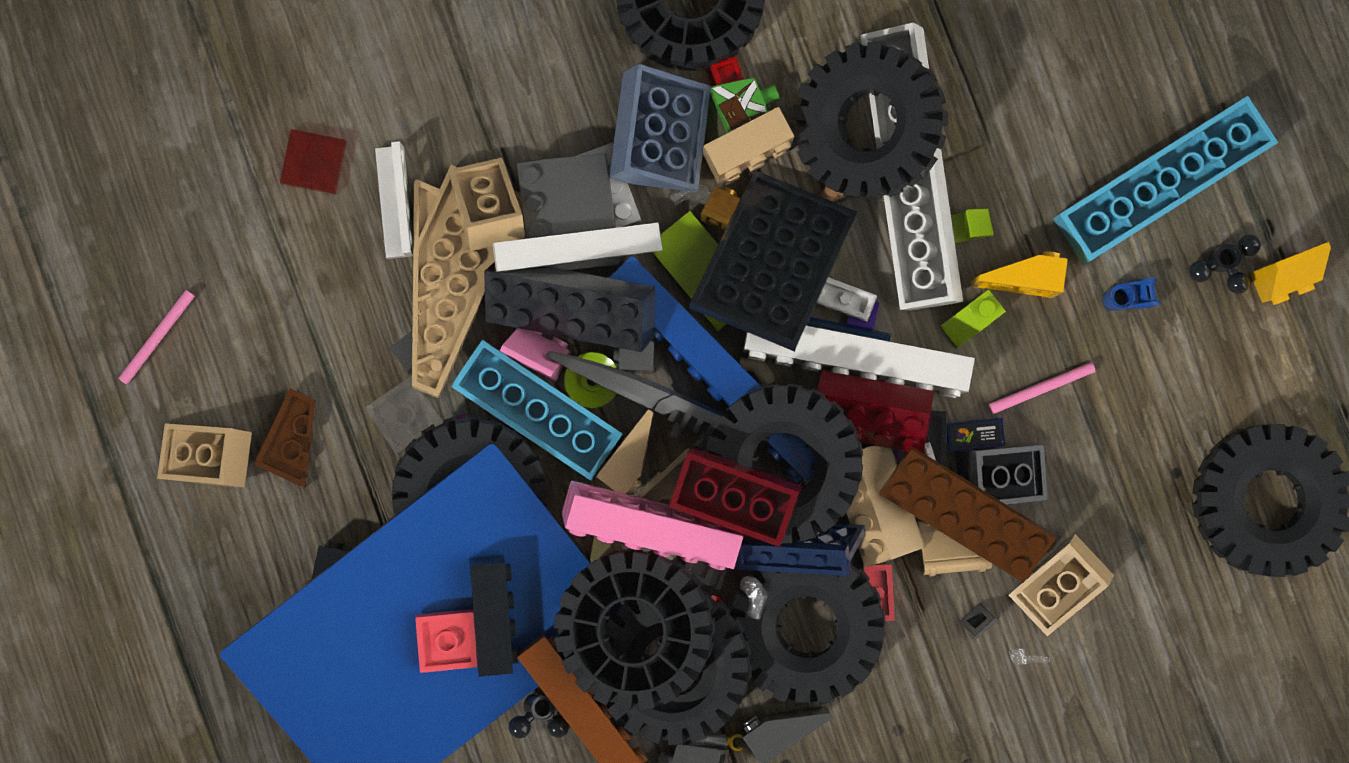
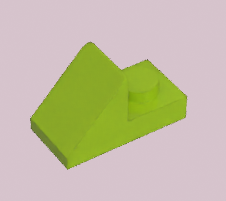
M968 209L963 213L951 215L955 244L994 236L988 209Z

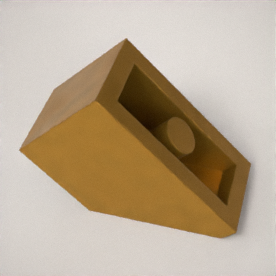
M724 186L721 189L715 187L701 213V221L725 232L740 202V198L736 197L737 192Z

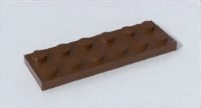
M913 446L909 448L880 490V495L1023 583L1056 540L1055 534Z

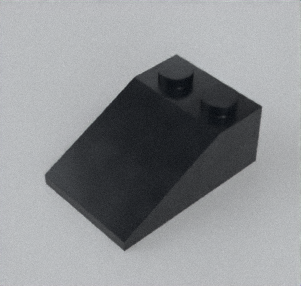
M1044 445L956 451L957 474L1006 505L1048 500Z

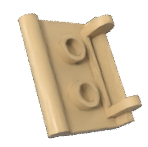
M917 522L925 545L922 548L924 575L931 577L942 573L974 570L984 572L986 569L992 568V563L926 522Z

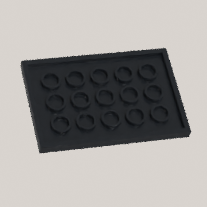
M755 170L690 302L689 308L795 352L858 211Z

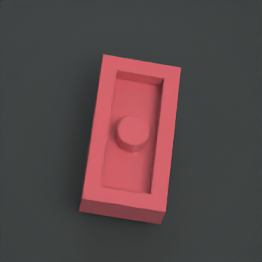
M892 564L872 565L866 568L862 565L863 571L870 578V584L873 588L876 587L881 597L880 604L885 612V621H895Z

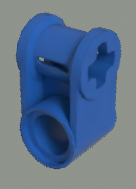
M1156 277L1123 283L1107 289L1103 295L1105 307L1111 311H1123L1161 305L1160 300H1157L1154 283L1157 282ZM1115 291L1122 293L1124 297L1122 305L1114 300Z

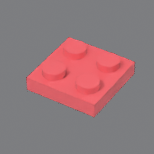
M473 609L415 614L420 673L477 667Z

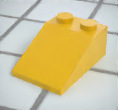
M1324 243L1251 272V278L1262 303L1272 301L1273 305L1289 300L1288 294L1294 291H1298V294L1301 295L1314 290V283L1323 280L1331 249L1330 243Z
M1044 251L1043 255L981 274L971 281L970 287L1053 298L1064 291L1068 259L1060 258V253Z

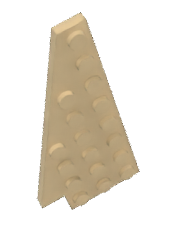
M451 165L449 170L458 167ZM447 172L440 189L417 179L414 182L412 387L436 398H439L484 299V271L495 262L493 246L470 251L449 172ZM514 191L522 212L521 193Z

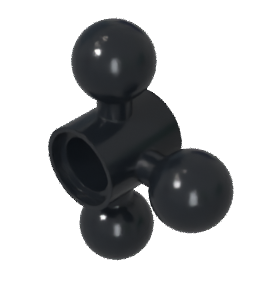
M1247 234L1240 238L1237 247L1232 244H1226L1214 249L1209 255V262L1198 260L1192 263L1189 268L1190 277L1196 282H1205L1211 277L1212 270L1227 272L1229 275L1227 279L1228 289L1235 294L1244 293L1249 288L1250 280L1245 273L1238 272L1236 267L1241 262V255L1250 257L1259 252L1261 247L1260 240L1255 235ZM1221 252L1229 255L1230 262L1228 265L1221 262Z
M538 692L531 693L526 697L524 701L526 714L524 716H516L509 722L510 734L519 739L526 737L530 733L531 722L534 719L547 721V730L553 737H563L569 731V724L563 716L554 715L556 707L546 694ZM543 699L544 709L537 714L535 712V704Z

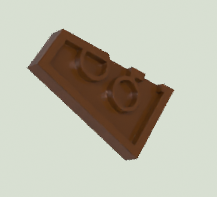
M291 388L289 389L253 465L304 488L306 487L316 404L315 399Z

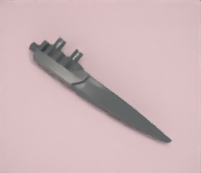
M550 351L546 354V356L576 373L663 414L668 421H674L669 432L671 436L679 439L685 427L690 428L695 433L699 432L693 445L700 449H704L709 436L715 429V424L723 414V412L629 372L558 352Z

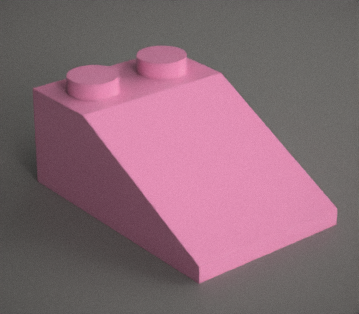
M517 328L502 345L500 351L518 363L556 382L564 365L546 356V354L553 351L571 355V351L566 349L568 343L556 337L549 340L543 337L541 332Z

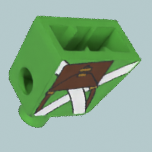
M755 78L713 86L710 90L711 97L726 133L767 113L766 105L780 100L774 84L760 90Z

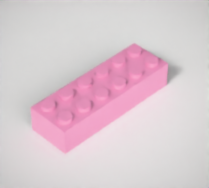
M575 481L570 482L562 511L565 528L569 529L571 534L577 536L595 535L598 540L606 543H614V540L624 542L625 546L635 550H641L642 547L653 549L655 554L669 557L670 554L681 556L683 561L689 563H697V561L707 562L710 567L718 570H725V567L734 569L743 540V535L740 532L669 507V504Z

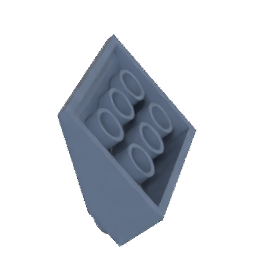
M637 64L623 72L609 178L635 185L697 192L711 86L641 64Z

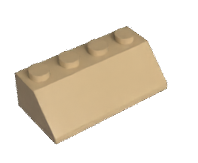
M875 445L862 449V479L857 494L847 510L851 525H865L866 533L858 546L865 568L925 547L915 516L880 495L881 488L898 465L891 448Z

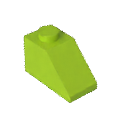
M988 289L940 327L955 347L958 348L1006 311Z

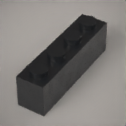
M503 555L469 558L478 675L483 677L513 674V664L518 663L517 647H511V636H516L515 619H509V609H514L513 592H507L506 581H512L511 565L505 564Z

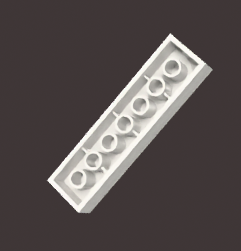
M806 326L795 352L746 332L743 353L748 354V359L764 362L765 358L776 359L775 364L791 367L793 363L803 364L802 369L807 371L819 372L821 368L838 374L849 375L850 373L866 379H881L888 383L907 384L927 390L933 389L940 391L939 396L948 398L960 397V394L969 392L975 359Z

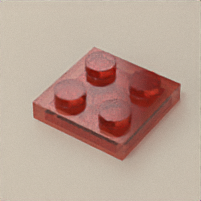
M291 129L280 184L336 195L347 141L345 139Z

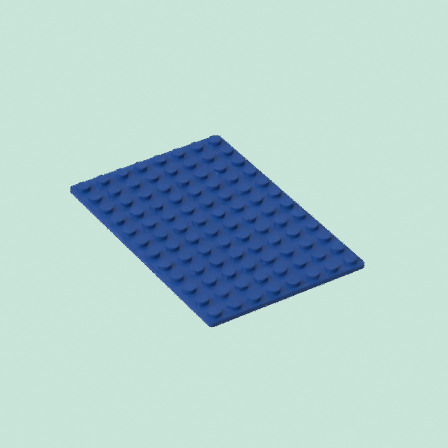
M490 443L221 650L220 657L312 763H440L539 685L519 659L517 664H513V674L479 677L478 666L474 668L420 673L415 614L473 609L469 558L503 555L505 564L511 565L512 581H506L507 592H513L514 609H509V619H515L516 636H511V647L516 646L517 652H519L544 632L548 637L552 635L557 637L559 635V629L554 628L555 615L561 608L559 601L563 592L571 585L572 579L591 563L494 443ZM621 602L612 606L609 611L611 617L623 606Z

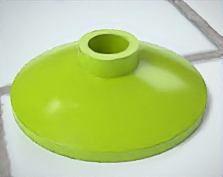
M589 352L577 356L617 368L610 358L600 353ZM569 368L566 369L564 376L565 389L570 398L583 407L598 408L604 406L617 394L598 383L595 386H590L587 383L588 378Z

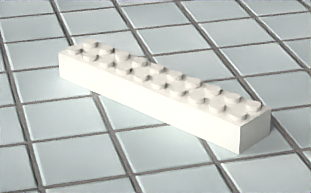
M915 23L860 35L861 43L864 46H867L868 42L882 43L888 47L893 46L921 61L924 67L929 69L924 30ZM870 93L869 98L876 147L878 149L884 145L883 142H888L893 135L896 127L894 122L896 123L897 118L895 107L889 104L891 100L885 94L879 93L878 96H874ZM938 148L933 155L938 160L930 171L924 169L921 172L922 180L913 187L906 185L903 187L904 192L892 197L884 195L900 310L912 311L963 302L942 152Z

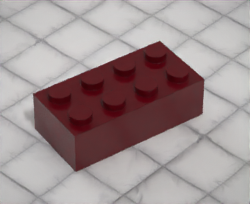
M822 371L817 391L825 394V398L830 402L835 401L844 410L843 414L847 419L852 420L857 430L858 441L864 444L908 451L913 446L924 453L934 391Z
M692 447L686 454L669 507L780 547L802 486Z

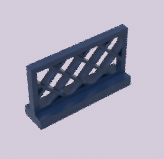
M835 524L826 532H819L824 534L798 542L801 539H795L792 543H782L780 547L747 535L742 540L738 553V569L848 576L851 572L850 561L866 533L865 525Z

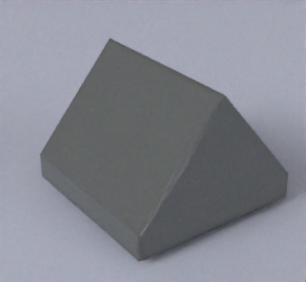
M980 603L959 622L976 640L997 619Z

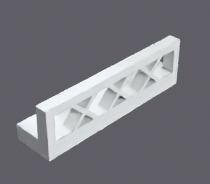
M400 141L391 142L392 147L375 148L387 259L413 256V231L405 151Z

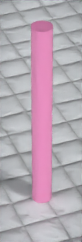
M188 290L184 291L119 376V380L128 385L193 300L194 294Z
M1089 362L989 404V408L992 414H995L1096 372L1092 362Z

